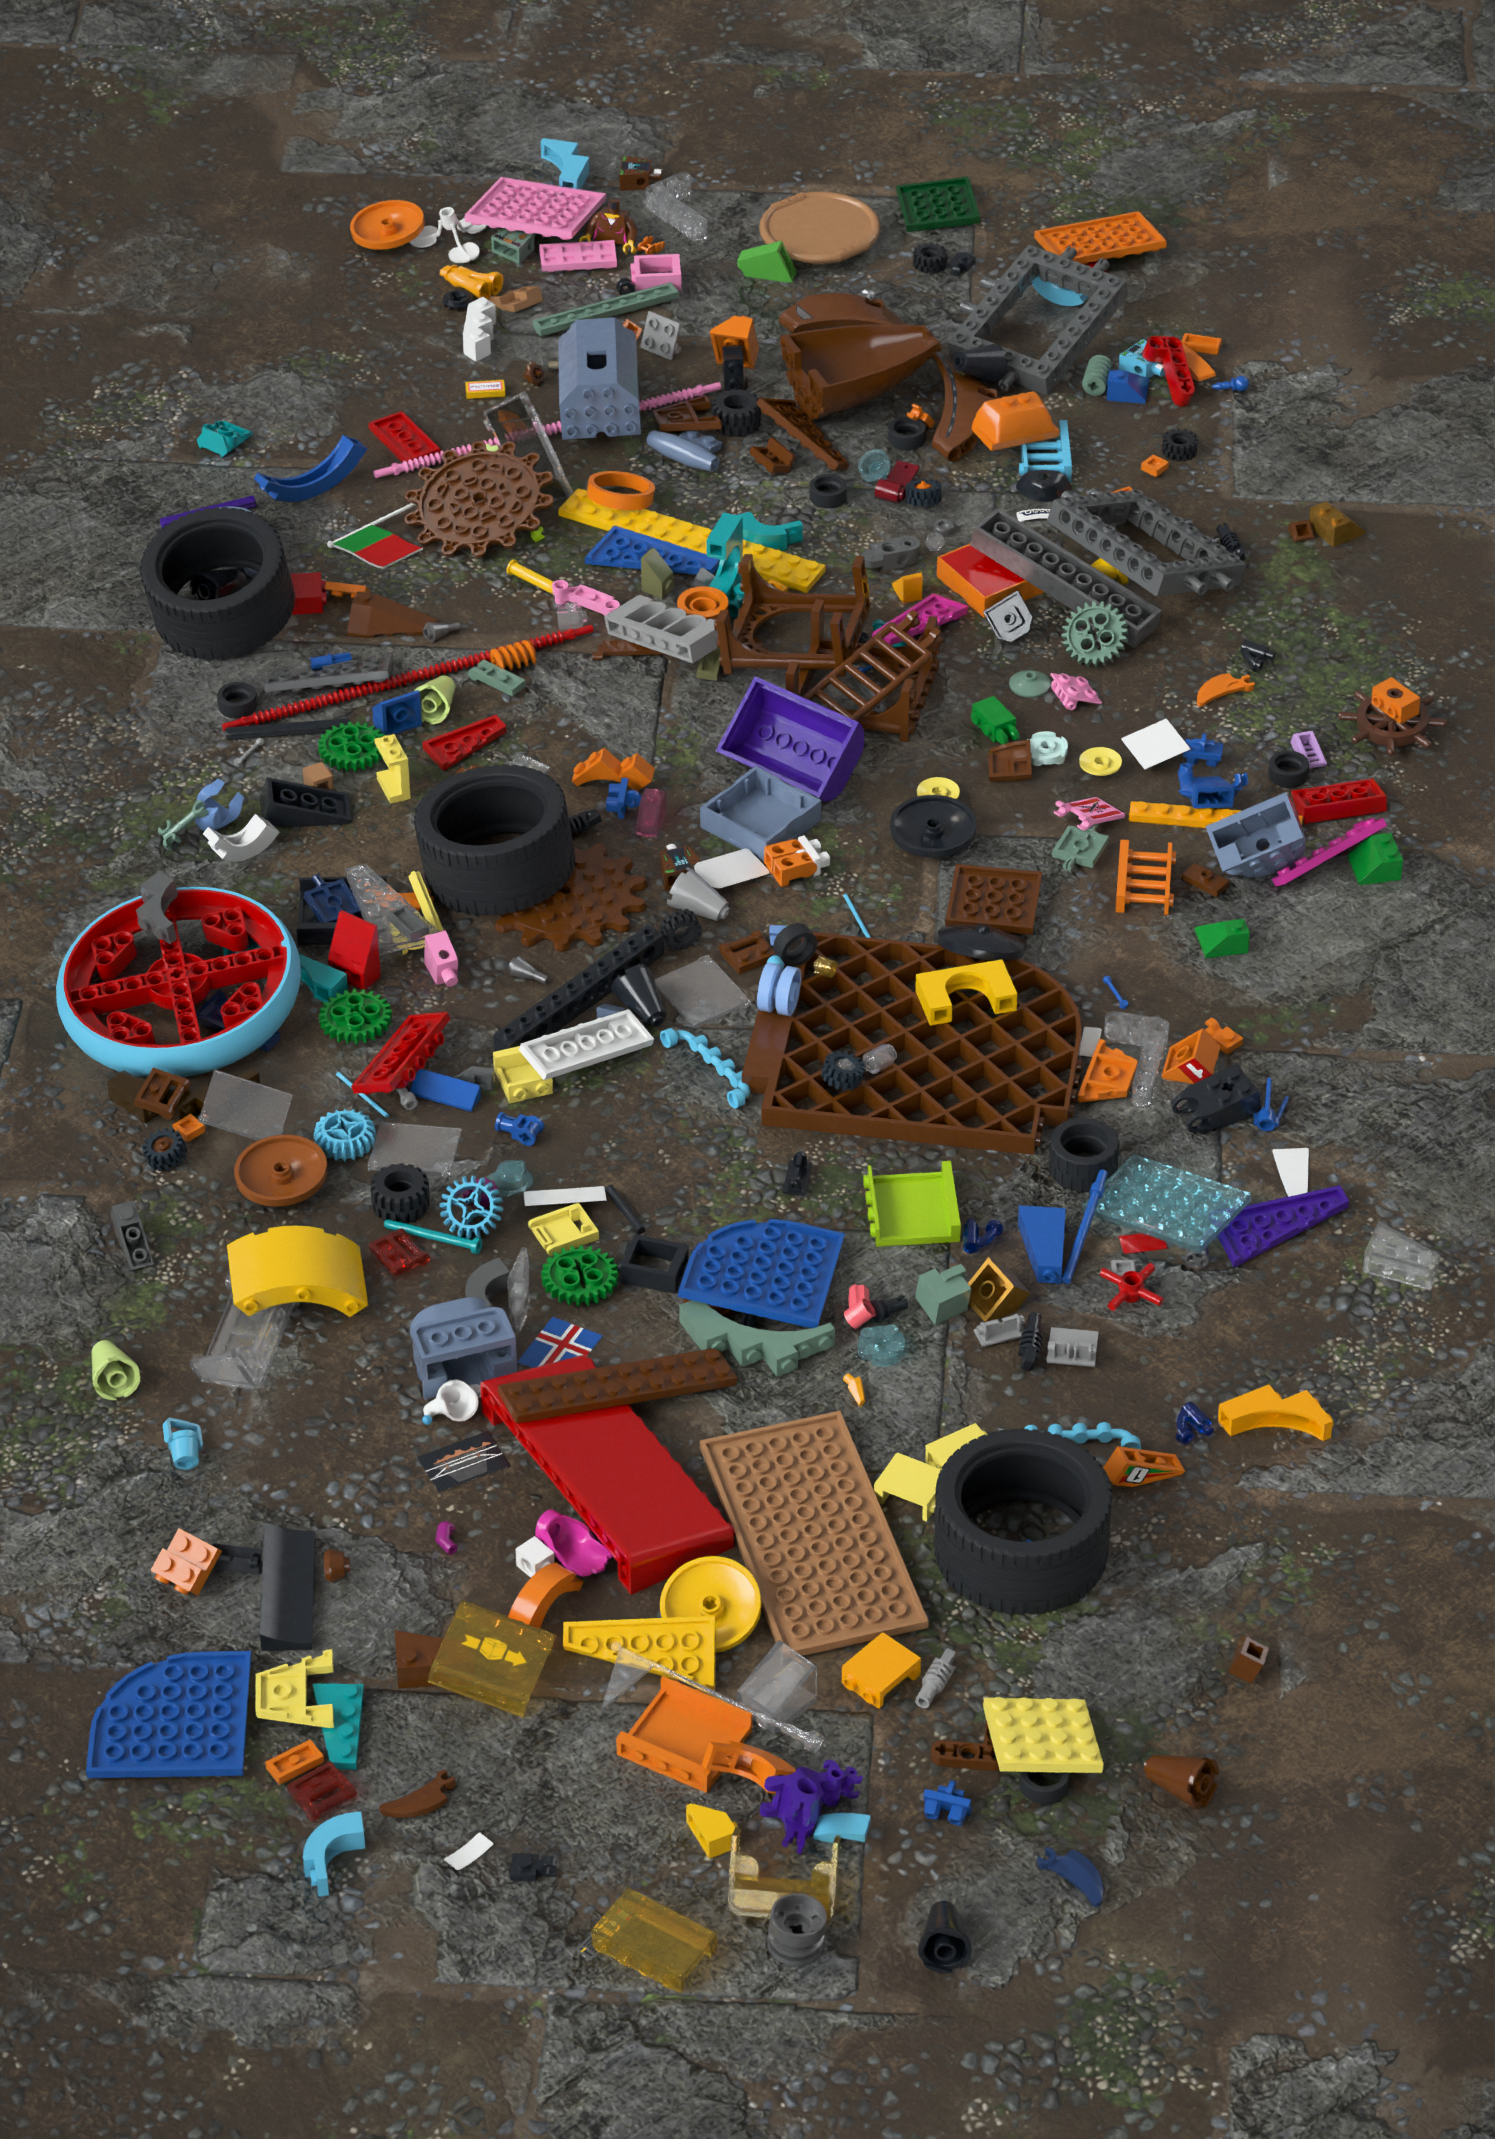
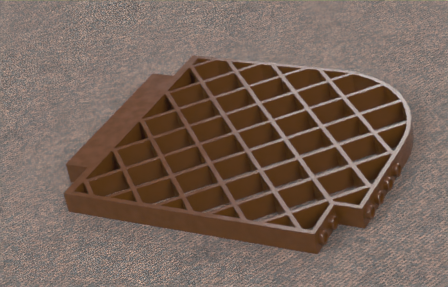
M812 932L817 938V949L806 963L796 966V968L801 970V986L796 1008L791 1016L778 1014L776 1008L771 1013L758 1010L742 1072V1083L749 1085L751 1093L765 1094L761 1108V1125L1034 1155L1036 1146H1040L1041 1132L1039 1130L1043 1131L1044 1125L1058 1126L1068 1121L1069 1118H1073L1074 1105L1071 1103H1076L1077 1089H1074V1087H1079L1080 1074H1077V1072L1081 1073L1082 1059H1079L1082 1031L1081 1019L1072 997L1056 979L1035 965L1022 959L1003 962L1009 976H1011L1017 994L1032 987H1036L1045 994L1025 1004L1017 999V1011L1006 1012L991 1019L983 1012L992 1007L985 994L980 992L968 998L960 990H956L948 995L952 1003V1022L930 1026L916 991L912 992L905 984L915 980L916 974L937 971L936 969L942 966L960 967L993 960L963 956L934 944ZM838 954L848 955L851 959L835 966L827 958ZM896 960L902 961L905 965L889 971L882 963ZM809 966H812L819 972V974L806 980ZM867 972L874 978V980L859 987L851 980V978ZM832 987H836L842 995L828 1002L819 995ZM888 992L897 999V1001L881 1007L874 1001V999ZM800 1001H802L811 1010L797 1016ZM1059 1006L1067 1015L1049 1025L1039 1018V1016ZM857 1007L866 1015L851 1023L842 1016ZM912 1013L921 1021L906 1029L897 1022V1020ZM968 1019L976 1028L961 1035L952 1027ZM824 1023H827L835 1030L820 1038H817L810 1031ZM1021 1025L1031 1032V1034L1017 1041L1007 1033ZM879 1029H882L890 1036L876 1044H873L865 1037ZM1075 1033V1047H1072L1063 1038ZM937 1035L945 1042L931 1050H928L921 1043V1041ZM795 1038L802 1047L788 1053L791 1039ZM990 1040L1000 1048L987 1056H984L976 1049V1047ZM850 1044L858 1051L855 1053V1058H861V1062L865 1063V1069L873 1065L882 1074L866 1082L862 1079L858 1088L854 1087L853 1090H848L832 1097L825 1090L830 1085L823 1080L824 1077L821 1076L822 1070L809 1076L801 1067L817 1059L824 1065L825 1058L828 1054L830 1055V1052ZM1047 1046L1056 1054L1040 1062L1031 1053ZM903 1050L913 1057V1059L898 1066L889 1059V1057ZM958 1056L962 1057L968 1065L954 1072L944 1064ZM1013 1062H1016L1024 1069V1071L1010 1078L1000 1070ZM1071 1068L1069 1082L1065 1084L1056 1075ZM926 1072L931 1073L937 1079L922 1088L912 1080ZM786 1075L794 1084L779 1090L782 1076ZM984 1077L993 1086L977 1094L968 1085ZM1040 1083L1049 1093L1033 1100L1024 1091ZM895 1087L906 1095L890 1104L880 1096ZM953 1093L961 1102L945 1110L937 1100ZM807 1097H810L817 1104V1106L809 1110L795 1109L792 1106ZM1008 1099L1017 1109L1002 1116L993 1106ZM863 1103L873 1110V1112L865 1116L852 1115L848 1112ZM919 1109L930 1117L922 1122L908 1121L904 1118ZM975 1115L986 1123L979 1128L964 1127L961 1122ZM1033 1121L1031 1134L1021 1133L1017 1130V1128Z

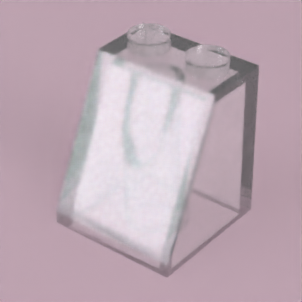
M777 1641L738 1689L737 1707L752 1713L753 1720L761 1728L767 1729L775 1735L817 1701V1666L782 1641Z

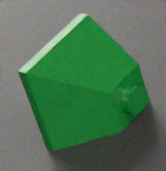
M1244 919L1194 927L1205 959L1248 953L1250 932Z

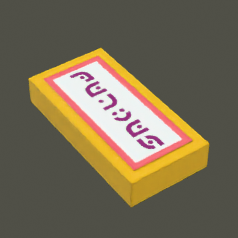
M504 380L465 382L467 399L505 397Z

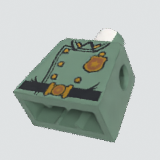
M504 229L491 236L492 252L520 264L534 251V237L536 233L527 234L520 230L508 231Z

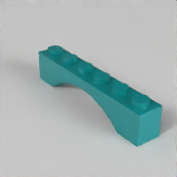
M248 935L249 946L244 951L261 948ZM223 947L224 956L239 953ZM299 954L300 980L309 987L314 998L323 1002H329L328 997L336 998V993L344 995V990L348 991L346 973Z

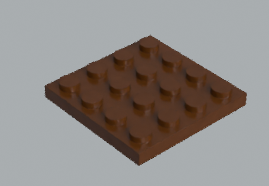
M956 864L945 926L986 924L1009 933L1033 935L1042 872Z

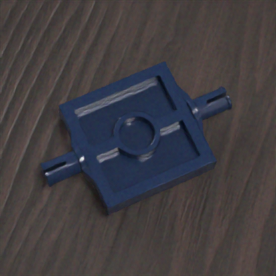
M317 873V876L316 874L313 875L312 880L317 886L312 890L304 892L303 898L320 923L337 922L341 910L356 917L363 915L364 909L343 879L335 882H324L320 874Z

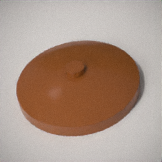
M275 1135L256 1141L240 1154L234 1167L236 1185L247 1199L257 1204L275 1207L296 1204L311 1197L322 1187L328 1173L327 1160L323 1150L315 1142L297 1135Z

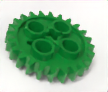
M349 721L346 726L340 723L339 728L332 726V731L326 730V734H321V739L318 740L320 759H324V764L330 763V768L337 766L338 771L342 768H345L346 772L350 768H353L354 772L357 771V768L365 770V766L372 768L373 762L379 764V759H383L375 745V739L383 737L385 734H381L380 729L375 730L374 725L368 727V723L360 725L359 721L355 725H352Z
M353 989L352 993L344 990V995L336 993V998L328 997L329 1002H323V1007L320 1008L319 1023L321 1029H324L325 1035L330 1034V1039L337 1037L338 1043L343 1039L346 1040V1044L354 1041L356 1045H358L359 1040L367 1043L368 1038L375 1041V1035L382 1037V1031H388V1026L391 1025L392 1010L390 1004H387L386 998L381 999V994L374 996V991L366 994L365 989H362L360 993H357L356 989Z
M580 1245L579 1249L570 1246V1251L561 1248V1254L553 1252V1258L548 1257L547 1263L543 1264V1270H541L542 1286L545 1287V1292L551 1293L552 1299L558 1297L559 1303L567 1300L568 1306L572 1302H576L577 1307L581 1305V1302H585L589 1306L591 1300L599 1303L598 1297L606 1299L607 1293L612 1294L613 1288L617 1287L618 1271L617 1264H614V1258H609L607 1252L601 1254L600 1248L592 1251V1246H589L587 1250L583 1248V1245ZM576 1263H578L580 1268V1276L578 1270H576ZM580 1277H581V1280L583 1281V1287H584V1289L581 1287Z

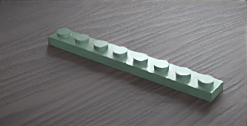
M669 282L533 320V328L540 336H547L551 333L571 328V325L576 320L609 318L641 308L651 307L655 304L669 302L679 298V291Z

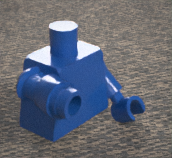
M1182 763L1178 771L1180 790L1178 791L1182 796L1190 799L1193 808L1233 807L1234 797L1240 792L1242 787L1249 785L1247 773L1235 774V781L1230 784L1221 777H1193V765Z

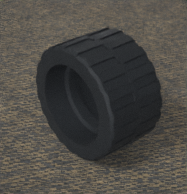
M1074 1118L1061 1123V1125L1054 1129L1050 1136L1049 1172L1059 1185L1070 1190L1089 1192L1092 1184L1096 1181L1099 1170L1108 1172L1104 1186H1108L1111 1184V1181H1114L1118 1173L1119 1139L1111 1126L1093 1118ZM1085 1152L1096 1156L1080 1157L1073 1154Z

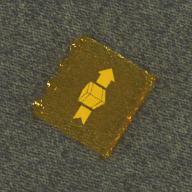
M461 1600L431 1666L427 1682L524 1717L549 1653L552 1652L556 1635L525 1624L522 1621L503 1616L498 1612H493Z

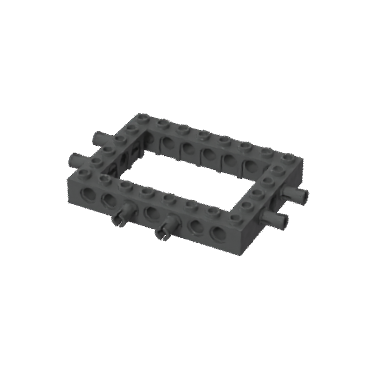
M1029 244L999 281L983 276L980 281V287L990 291L979 305L963 300V303L960 305V312L969 314V317L947 342L949 358L954 360L955 355L960 351L994 344L984 339L992 334L994 327L999 322L1001 323L1003 316L1008 310L1013 308V304L1018 298L1023 296V292L1028 286L1033 284V280L1039 274L1040 279L1044 282L1049 281L1059 285L1060 288L1065 287L1075 291L1077 294L1081 293L1091 297L1040 360L1002 347L1006 352L1004 357L1008 361V366L1003 379L998 382L999 388L1008 391L1011 385L1015 383L1048 396L1128 297L1127 282L1125 279L1104 272L1110 266L1106 259L1103 261V258H1100L1092 268L1072 260L1077 255V251L1075 248H1071V246H1068L1061 255H1057Z
M1095 487L1089 491L1087 496H1075L1069 490H1066L1062 493L1060 499L1053 500L1047 522L1155 596L1196 592L1198 595H1203L1207 590L1223 588L1228 592L1234 586L1240 585L1247 564L1240 560L1238 555L1231 554L1224 546L1220 545L1219 538L1203 535L1193 526L1192 520L1173 515L1169 509L1158 505L1156 500L1143 495L1144 493L1141 490L1132 489V491L1120 490L1114 493H1103ZM1129 520L1137 528H1141L1149 536L1154 537L1164 546L1176 552L1177 555L1185 558L1186 561L1161 562L1157 559L1156 555L1145 551L1141 545L1129 540L1128 536L1117 532L1115 527L1110 524L1117 522L1125 523Z

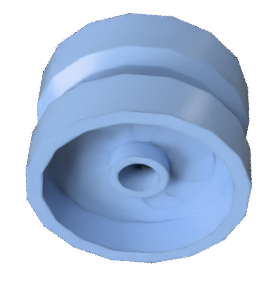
M768 962L762 971L757 994L758 1010L771 1013L776 1008L778 1014L791 1016L796 1008L799 997L801 970L796 967L787 966L782 971L781 965Z

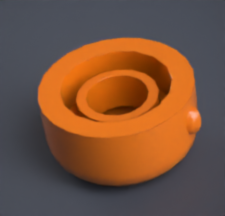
M706 586L690 588L681 593L677 600V608L683 609L687 616L701 615L705 617L706 621L708 619L715 620V618H718L720 611L728 610L729 606L725 593L716 588Z

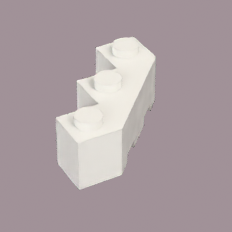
M484 297L468 304L463 331L464 354L475 362L491 355L490 341L493 340V325L496 324L495 304Z

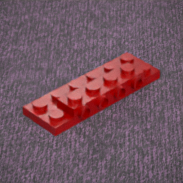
M448 1012L409 1015L351 1085L353 1093H364L365 1095L373 1092L389 1093L395 1090V1088H404L410 1081H414L417 1071L423 1069L428 1058L434 1056L437 1047L444 1044V1035L441 1031L450 1021Z

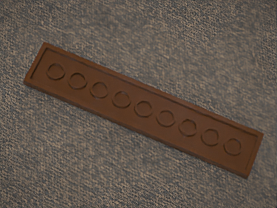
M706 1349L498 1385L497 1393L517 1424L734 1386L738 1378L720 1350Z

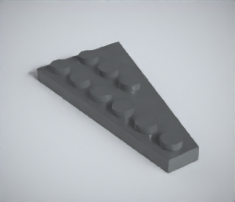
M388 652L386 657L379 659L375 655L369 656L360 663H358V660H350L322 666L323 670L316 672L312 671V669H307L297 676L294 673H287L268 677L264 682L265 692L278 694L283 692V690L289 689L296 692L307 687L321 689L325 685L340 687L345 685V683L351 682L358 685L369 680L383 682L389 678L394 661L393 652Z

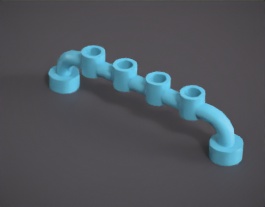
M672 1028L661 1031L660 1039L666 1048L676 1045L678 1039L686 1040L692 1051L700 1052L707 1064L712 1063L720 1076L725 1075L730 1080L732 1087L737 1088L727 1093V1099L732 1108L736 1109L745 1104V1099L749 1097L751 1091L748 1084L742 1083L743 1071L735 1073V1065L731 1059L722 1061L721 1052L718 1047L707 1048L708 1041L704 1035L695 1037L690 1032L684 1030L674 1031Z
M1107 1422L1099 1423L1097 1429L1087 1430L1086 1425L1083 1423H1077L1072 1427V1430L1063 1431L1061 1425L1052 1424L1047 1431L1053 1435L1055 1433L1061 1435L1062 1438L1066 1437L1074 1440L1079 1444L1085 1443L1088 1439H1098L1100 1442L1107 1443L1112 1439L1118 1438L1122 1439L1121 1447L1141 1449V1442L1137 1436L1124 1429H1111V1425ZM1027 1425L1024 1428L1028 1430H1038L1037 1426L1035 1425Z

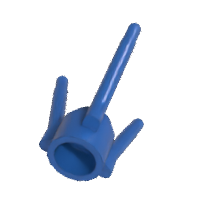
M1270 1077L1267 1079L1265 1107L1259 1113L1253 1114L1254 1125L1263 1131H1271L1275 1127H1279L1280 1118L1289 1100V1096H1285L1276 1115L1274 1110L1270 1108L1272 1079Z

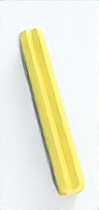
M412 871L409 875V880L425 920L433 926L434 933L444 931L421 873L419 871Z

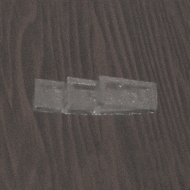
M525 1247L521 1248L507 1278L510 1322L515 1333H520L530 1301V1268L527 1248Z

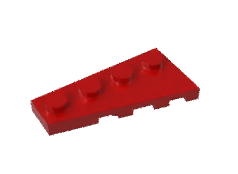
M493 715L422 742L423 750L444 771L505 734L507 729L503 721L497 715Z

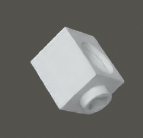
M535 1536L516 1548V1566L530 1578L544 1566L555 1563L554 1552Z

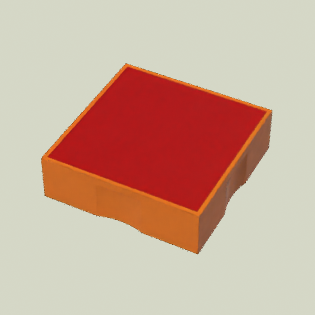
M970 544L937 557V577L951 590L961 595L967 604L984 618L986 617L983 613L985 610L1016 591L1021 593L1024 600L1044 593L1041 589L975 549Z

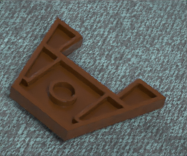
M707 395L653 411V418L660 432L721 429V421L717 415L698 418L694 412L711 409Z

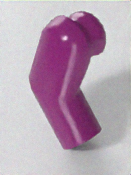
M443 1521L437 1526L435 1541L448 1555H452L458 1549V1546L450 1539V1536L453 1534L451 1530H455V1526L451 1522Z

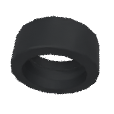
M899 417L889 424L888 440L893 447L900 450H914L925 443L926 426L920 419L915 421L908 417ZM902 432H912V433H915V434L903 435V434H900V433H902Z
M818 475L810 482L809 499L818 507H838L847 499V483L838 475ZM831 489L836 492L825 493L821 492V490Z
M232 682L222 686L217 693L219 712L229 718H241L251 715L258 705L255 688L245 682ZM233 698H245V699H247V700H244V701H242V702H229V701H228V700L233 699Z
M1286 750L1277 752L1270 758L1268 776L1274 784L1280 787L1294 788L1303 785L1307 781L1309 761L1303 754ZM1288 766L1294 767L1298 770L1293 772H1287L1280 770L1279 768Z
M795 923L785 927L774 940L773 950L775 955L779 956L786 966L796 967L806 963L814 955L818 942L816 936L807 926ZM804 937L803 942L796 950L787 953L789 946L795 940Z
M1020 1772V1790L1025 1798L1041 1805L1053 1804L1063 1799L1068 1792L1069 1772H1047L1058 1777L1060 1781L1055 1785L1045 1787L1036 1785L1029 1779L1032 1775L1042 1772Z

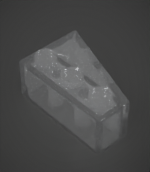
M1378 1221L1364 1252L1363 1272L1431 1290L1438 1275L1440 1254Z

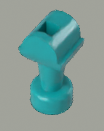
M740 583L733 587V600L728 601V610L732 618L738 616L739 608H741L744 592H741Z

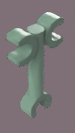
M201 800L195 802L192 811L176 825L167 820V828L165 830L161 827L158 828V832L164 838L163 846L171 851V845L174 841L178 844L181 843V839L177 834L197 817L203 818L209 813L204 808L206 806Z

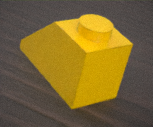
M692 1803L686 1805V1822L709 1859L738 1848L740 1831L735 1821L732 1822L726 1812Z

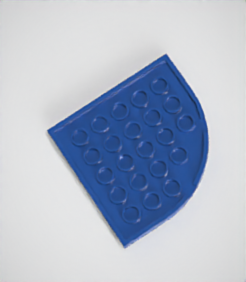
M769 1219L768 1223H756L755 1220H747L724 1226L710 1233L708 1239L703 1243L700 1242L693 1250L679 1288L678 1297L806 1328L818 1327L845 1233L778 1219Z
M251 1651L175 1654L167 1656V1660L156 1664L149 1662L124 1676L107 1692L106 1699L95 1711L89 1737L86 1767L87 1778L243 1776L252 1659Z

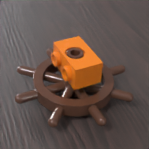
M1392 677L1375 685L1370 697L1361 691H1355L1354 697L1361 702L1357 713L1340 712L1338 714V719L1357 722L1360 733L1352 736V743L1357 744L1364 739H1368L1373 743L1387 746V754L1390 756L1395 754V747L1407 746L1415 742L1429 749L1432 743L1424 737L1428 726L1445 727L1448 724L1446 719L1429 718L1426 706L1434 701L1433 696L1428 695L1420 700L1419 696Z

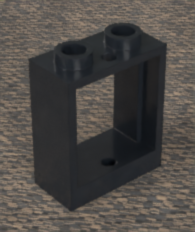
M635 1234L632 1242L627 1243L624 1259H620L618 1264V1272L621 1273V1283L676 1294L689 1261V1245ZM637 1254L672 1261L668 1271L633 1264Z

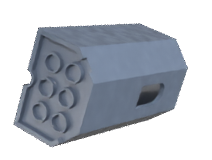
M615 317L576 320L571 325V328L558 339L559 407L562 440L594 438L599 432H605L608 437L641 434L636 333L624 327Z

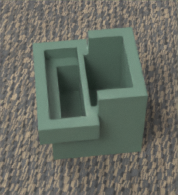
M962 1264L945 1270L941 1274L936 1269H932L919 1275L915 1298L935 1325L968 1309L971 1288L964 1279L966 1270Z

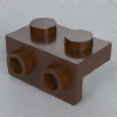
M770 437L766 447L751 446L749 454L755 458V461L764 465L767 468L766 470L772 474L789 473L796 457L795 454L772 437Z

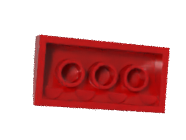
M1373 778L1291 791L1295 807L1299 816H1303L1302 821L1304 824L1386 812V795Z

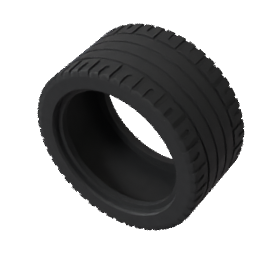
M214 507L213 509L207 508L202 511H195V513H188L186 516H181L178 520H174L169 525L163 527V530H160L157 536L151 539L143 553L144 555L140 563V575L157 632L172 649L179 653L182 652L186 656L190 655V657H198L204 660L205 658L208 660H223V658L229 659L234 656H241V654L250 653L249 651L257 650L258 647L264 646L266 642H270L273 637H276L292 615L295 604V592L280 536L267 520L257 514H253V512H246V510H238L232 507L231 509L228 507ZM233 566L245 567L258 572L254 580L246 587L234 594L219 599L190 600L177 595L182 587L191 580V577L199 571Z
M509 764L487 765L482 768L476 767L473 770H465V772L457 773L455 776L452 775L447 780H443L440 784L435 785L422 798L416 808L414 826L427 888L430 889L431 895L438 902L458 912L462 911L466 914L471 913L472 915H502L508 912L513 913L517 910L521 911L527 907H533L534 904L543 902L544 899L550 898L551 895L557 893L564 886L563 884H566L572 875L576 858L565 795L560 785L553 778L539 770L536 771V769L526 766H510ZM523 834L515 839L498 844L467 845L492 835Z
M1024 1428L1021 1430L1010 1429L1009 1431L1005 1429L999 1430L997 1433L994 1431L988 1433V1435L984 1434L957 1449L947 1459V1462L944 1463L942 1470L939 1472L935 1495L934 1554L939 1570L945 1580L949 1582V1585L953 1589L956 1588L960 1595H964L970 1601L973 1600V1603L979 1606L983 1605L984 1608H992L994 1611H1005L1008 1614L1017 1613L1019 1615L1024 1613L1029 1615L1037 1612L1039 1614L1046 1613L1048 1610L1051 1612L1059 1607H1066L1067 1604H1072L1077 1599L1084 1597L1085 1593H1089L1092 1587H1095L1098 1580L1101 1579L1108 1562L1112 1489L1105 1469L1102 1468L1100 1462L1091 1453L1089 1454L1088 1450L1084 1447L1081 1448V1445L1071 1442L1066 1437L1062 1438L1061 1435ZM1021 1500L1052 1506L1067 1515L1075 1525L1063 1534L1048 1540L1016 1542L1000 1539L984 1532L970 1518L987 1506L1005 1501Z

